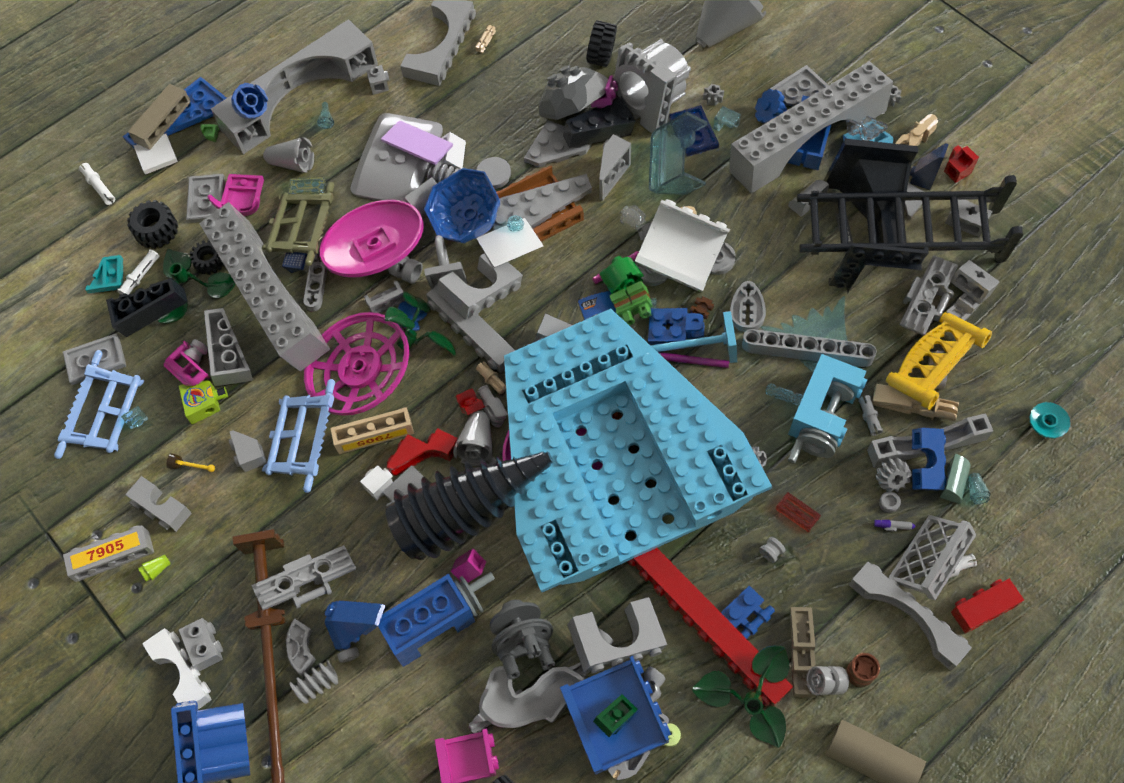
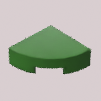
M201 124V131L204 137L216 142L219 131L218 125Z

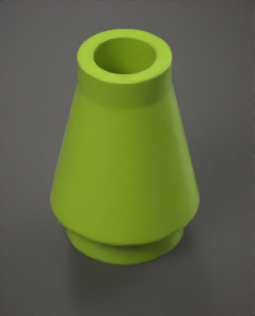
M164 554L161 557L142 563L138 570L146 582L150 579L153 581L171 563Z

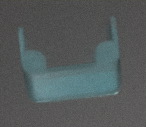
M685 112L654 130L650 145V191L657 194L686 195L706 185L705 181L685 173L684 165L685 149L694 143L695 131L706 126L707 121L689 112Z

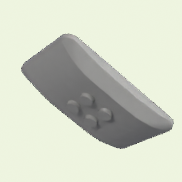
M390 113L380 115L356 169L350 188L352 194L357 197L377 201L400 200L405 202L404 197L424 183L431 163L381 141V138L399 120L440 138L443 133L442 125L438 122Z

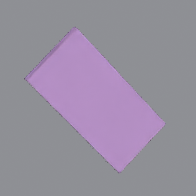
M400 120L381 138L382 142L434 165L453 147V143Z

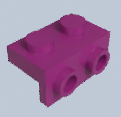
M613 75L609 76L605 88L606 93L592 102L591 107L604 108L607 105H612L614 98H616V91H618V83L614 81Z

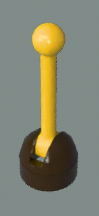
M173 453L169 454L166 462V467L173 470L179 469L184 465L206 469L209 472L215 471L214 465L206 466L184 462L180 455Z

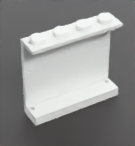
M661 200L635 259V264L702 292L730 229L726 228L727 225L717 221L714 223L709 221L710 218L706 215L700 214L698 216L693 214V210L687 207L679 208L671 200Z

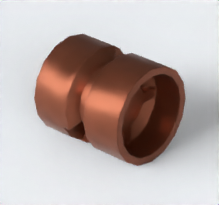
M861 653L854 657L846 669L850 683L862 688L871 684L880 673L878 660L869 653Z

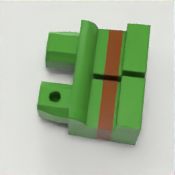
M642 281L626 287L627 291L622 289L609 295L616 308V314L629 326L636 322L634 315L638 313L642 319L651 316L650 308L653 305L648 289Z

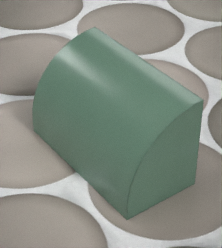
M955 454L949 462L946 472L945 490L941 491L940 498L958 504L961 503L971 466L966 458Z

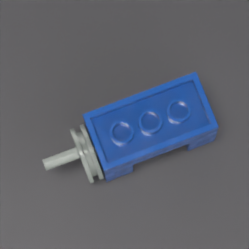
M490 572L468 585L463 576L460 577L461 582L458 583L457 580L453 581L450 575L447 574L382 614L378 627L400 664L404 667L421 656L418 651L419 647L454 626L457 633L475 623L476 611L479 610L482 613L483 609L473 592L495 579L493 574Z

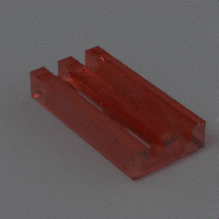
M789 492L786 493L775 508L807 532L811 531L812 527L821 517L819 513ZM788 499L789 501L794 503L796 506H798L806 513L814 517V519L812 520L810 517L802 513V511H800L798 508L792 506L786 500Z

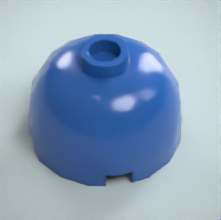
M244 83L239 85L233 92L231 104L235 113L240 117L255 119L267 110L268 97L260 86Z

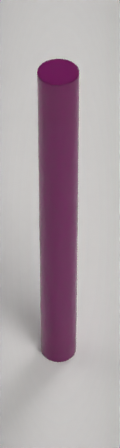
M658 352L666 361L729 368V361Z

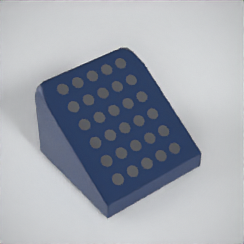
M287 252L282 267L290 273L303 270L307 254Z

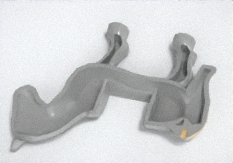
M599 629L602 638L611 645L613 639L603 630ZM581 662L571 667L552 668L543 674L532 687L516 695L512 687V680L507 678L504 666L496 667L490 673L487 685L480 699V713L473 719V723H481L487 720L493 725L505 728H516L542 719L553 723L567 707L560 687L566 684L571 686L584 680L591 671L584 673ZM648 666L643 675L645 681L648 680L653 693L650 694V697L654 702L661 696L659 687L664 683L665 677L655 668ZM663 713L659 715L662 723H669L666 715ZM650 751L608 769L609 773L616 780L626 779L635 775L642 767Z

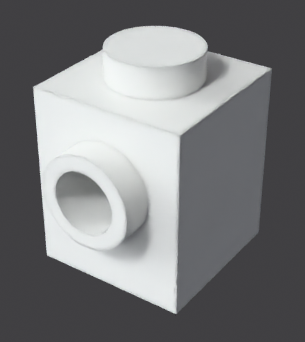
M377 465L374 469H370L360 482L363 488L378 501L384 495L383 491L393 483L391 479L393 475L386 468L382 470Z

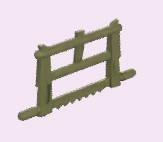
M329 182L327 184L324 194H288L285 192L279 195L280 204L275 219L270 218L269 225L273 226L268 242L263 245L262 250H266L268 253L272 251L308 253L305 264L311 266L315 254H318V241L322 238V230L325 228L323 225L326 224L325 220L328 218L326 215L329 214V205H331L333 200L334 183ZM287 203L299 204L294 218H283ZM306 204L321 205L311 242L296 241ZM293 224L288 241L275 242L280 225Z

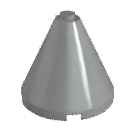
M705 0L696 35L697 44L702 48H709L761 21L766 15V11L761 12L763 5L759 0Z

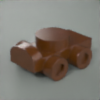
M703 296L702 298L697 297L694 303L697 307L692 306L690 313L701 314L703 319L707 320L710 314L707 311H712L714 308L713 300Z

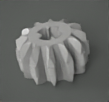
M889 458L888 462H882V467H877L878 473L875 474L880 487L889 492L893 490L898 492L899 488H905V483L910 482L909 477L912 475L907 463L898 458L894 460Z

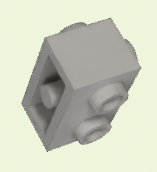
M201 618L179 629L192 666L195 669L201 671L223 660L221 655L223 648L220 642L214 638L213 634L216 631L211 622L208 623Z

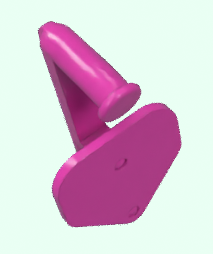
M183 341V344L165 359L164 367L185 386H195L205 378L209 380L208 374L184 353L186 349L191 347L188 342ZM181 356L189 362L184 368L175 362ZM199 371L194 377L190 376L192 372Z

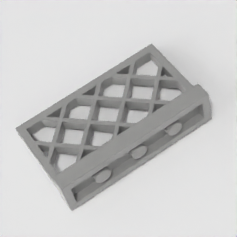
M929 515L888 578L894 579L898 585L925 593L929 599L936 600L976 536L970 522L962 520L961 523ZM932 523L940 525L939 528L929 531ZM953 528L956 529L954 534L947 536L945 531ZM943 533L944 538L932 541V536ZM929 538V544L919 547V543L922 540ZM947 544L944 550L936 552L935 547ZM930 549L933 550L934 554L922 557V552ZM919 555V560L911 563L908 562L910 557ZM936 560L933 567L926 569L925 563ZM922 565V571L912 574V568ZM908 570L909 576L901 579L897 578L901 572ZM923 576L926 577L921 585L915 584V579Z

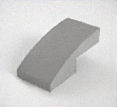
M964 293L946 313H951L966 321L981 304Z

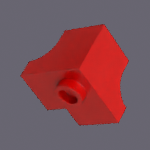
M958 145L953 148L944 172L957 183L973 172L979 156L968 146L961 148Z

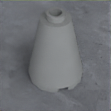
M305 137L269 146L263 153L264 160L268 164L302 173H307V170H311L314 164V152L310 150V147L313 146L309 139Z
M479 410L470 415L454 446V457L456 459L457 456L461 458V462L464 464L467 461L471 466H480V458L488 461V463L492 459L490 419L484 411Z

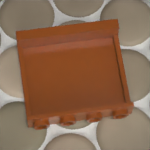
M550 165L532 175L526 176L516 183L510 184L500 191H496L499 198L559 181L553 175L552 166ZM571 202L565 206V209L555 212L551 218L533 228V231L542 242L583 221V209L580 205L576 206L574 202Z

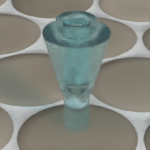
M327 102L322 103V110L317 120L318 126L322 129H330L334 125Z

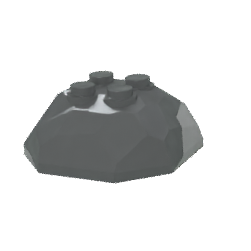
M564 66L560 69L561 73L553 74L547 78L548 82L539 104V114L541 117L557 120L581 111L606 93L605 88L608 78L586 67Z

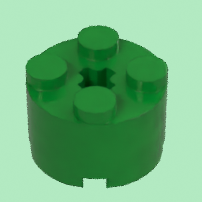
M621 256L615 257L611 261L612 264L603 269L599 274L611 294L622 289L627 291L626 287L639 281L643 282L641 277H644L631 257L622 258Z

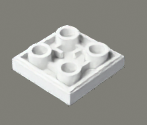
M166 134L162 135L151 150L141 145L134 146L145 174L178 162Z

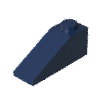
M949 144L941 145L919 159L917 166H912L910 184L931 190Z

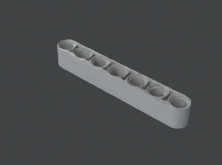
M756 329L747 330L742 340V348L748 353L819 361L821 354L858 367H869L877 353L875 346L869 343Z

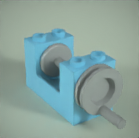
M821 354L788 434L797 438L788 458L789 462H796L801 449L811 455L822 458H830L835 454V450L837 447H840L847 428L844 427L846 420L834 414L839 400L853 404L855 397L860 398L867 379L864 378L865 370ZM828 394L832 398L827 410H821L825 397Z

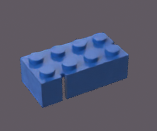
M803 95L801 102L809 98V96ZM831 124L808 139L787 163L798 166L802 163L804 164L803 167L819 170Z

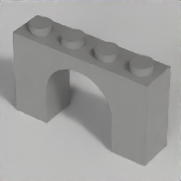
M486 253L479 257L477 269L493 283L491 287L484 289L473 288L462 281L454 272H451L438 280L437 293L465 319H468L471 316H476L486 307H491L496 301L504 299L509 293L517 291L521 287L523 275L509 262L494 267Z
M649 597L630 602L624 609L633 632L632 644L628 647L618 648L608 644L602 638L592 612L572 617L567 625L584 673L589 671L598 673L604 670V667L610 665L615 667L624 663V661L630 660L631 656H633L636 662L643 659V656L650 655V657H655L662 653L661 650L667 645Z

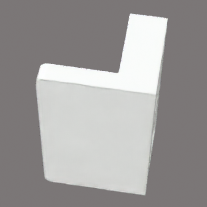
M449 132L442 139L453 143V147L439 162H441L442 166L447 164L456 169L463 168L466 142Z

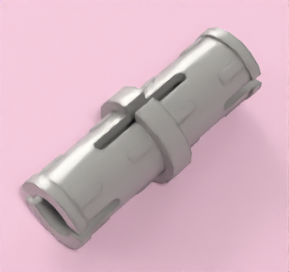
M869 395L865 396L866 403L863 397L859 398L858 402L863 411L862 417L867 422L870 435H876L874 427L877 433L881 434L883 429L877 418L878 412L874 410L871 397Z

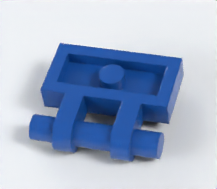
M748 586L721 613L736 629L741 625L744 628L741 634L747 639L758 631L757 628L763 622L767 623L771 619L770 616L775 610L770 605L764 610L761 609L759 606L764 602V599ZM754 612L757 617L752 622H749L747 618Z

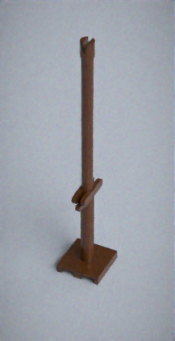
M272 529L232 536L233 545L244 555L254 554L256 583L267 579L266 551L284 548V540L280 539V535L275 534V530ZM257 599L258 611L244 617L245 626L250 630L261 629L272 768L270 769L271 782L285 783L271 633L272 626L285 623V618L282 616L285 615V611L271 608L262 610Z

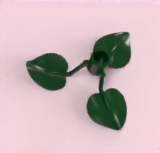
M167 249L163 262V271L168 278L174 279L177 283H185L188 277L201 285L208 287V295L215 299L225 297L236 285L231 275L223 272L212 274L208 278V283L201 281L190 272H187L192 264L188 254ZM188 303L159 318L158 322L172 323L181 319L187 312Z
M408 292L403 293V299L411 306L416 307L412 320L398 308L389 307L387 309L385 321L394 322L405 327L403 332L407 337L409 350L413 344L417 345L419 341L428 337L432 342L448 350L454 356L456 355L453 343L439 332H426L417 339V333L412 329L415 327V320L420 310L426 313L430 311L426 301ZM399 337L396 344L404 350L403 341Z
M777 645L768 646L754 656L752 669L761 677L757 691L747 693L745 698H742L733 689H729L731 686L730 679L720 671H712L705 674L693 686L692 691L701 701L714 707L727 705L730 702L729 693L733 694L740 700L741 704L745 705V710L752 715L749 724L752 734L757 739L777 748L781 746L786 733L785 716L775 706H769L763 710L762 697L760 695L765 678L769 682L777 683L787 677L790 664L785 647Z

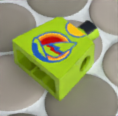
M202 381L195 386L179 385L185 416L191 424H195L219 412L218 400L228 397L225 387L215 389L210 381Z

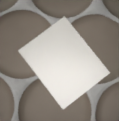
M525 218L476 238L494 267L543 247V244Z

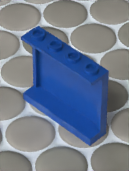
M633 656L624 663L571 686L566 684L560 687L595 775L669 743L668 736L671 735L666 722H661L659 717L662 714L657 701H652L650 694L653 693L648 680L643 681L641 676L644 673L639 660L635 662ZM623 694L638 710L617 734L608 737L593 721L597 715Z

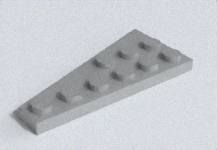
M587 174L500 198V207L493 224L494 230L523 218L527 220L532 229L551 218L555 212L562 211L571 202H576L592 192Z

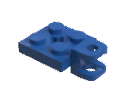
M687 308L651 309L648 334L649 345L704 337L705 325L703 315L688 313ZM668 323L673 325L668 330L664 327Z

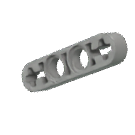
M320 247L318 254H315L313 264L309 266L303 299L307 310L312 312L321 308L328 271L322 260L319 262ZM316 268L323 269L319 274L313 273ZM313 284H320V287L318 289H311V286ZM312 295H314V299L316 302H313V304L310 305V303L313 301Z

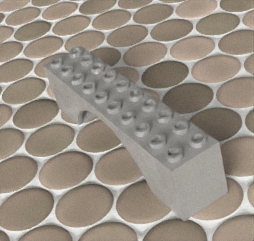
M348 19L250 83L260 86L268 97L267 110L260 117L244 119L236 114L231 104L232 95L211 108L220 130L244 155L271 137L270 120L272 113L287 93L304 83L318 79L335 78L353 82L365 74L367 68L377 66L378 62L373 43Z
M870 61L732 143L729 172L750 193L755 192L778 178L794 153L808 139L826 126L840 120L850 119L861 127L886 112L893 81Z
M228 202L199 223L280 357L299 371H302L330 350L313 321L292 298L269 265L262 251L264 243L249 220Z

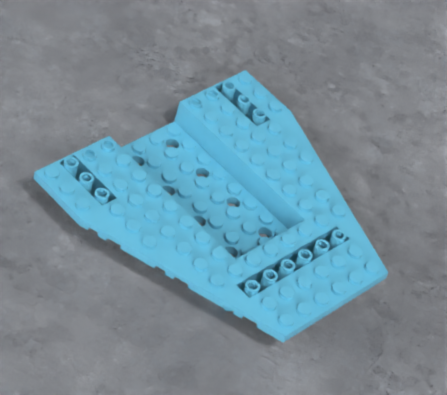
M612 309L504 355L511 460L513 456L520 458L542 451H548L553 459V463H551L548 469L538 475L534 482L531 481L525 486L524 494L517 493L514 496L517 537L541 592L560 584L585 581L737 511L754 496L772 489V485L744 433ZM615 412H621L623 417L615 420L612 418V415ZM579 428H585L587 433L584 436H578L576 431ZM632 445H636L640 448L639 451L635 454H632L628 451L629 447ZM594 462H601L603 467L600 470H594L592 468ZM652 479L657 484L654 488H647L645 486L646 481ZM617 496L620 500L618 504L611 505L608 502L609 498ZM665 515H672L674 517V521L671 524L664 523L662 519ZM630 531L635 532L637 535L636 539L633 541L626 540V533Z

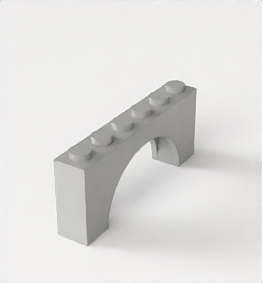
M433 0L431 4L433 17L442 20L448 26V33L442 43L433 50L422 54H406L400 65L403 77L440 86L442 80L446 78L448 68L452 65L454 55L458 53L460 43L464 41V35L470 28L471 20L475 18L476 10L471 1Z

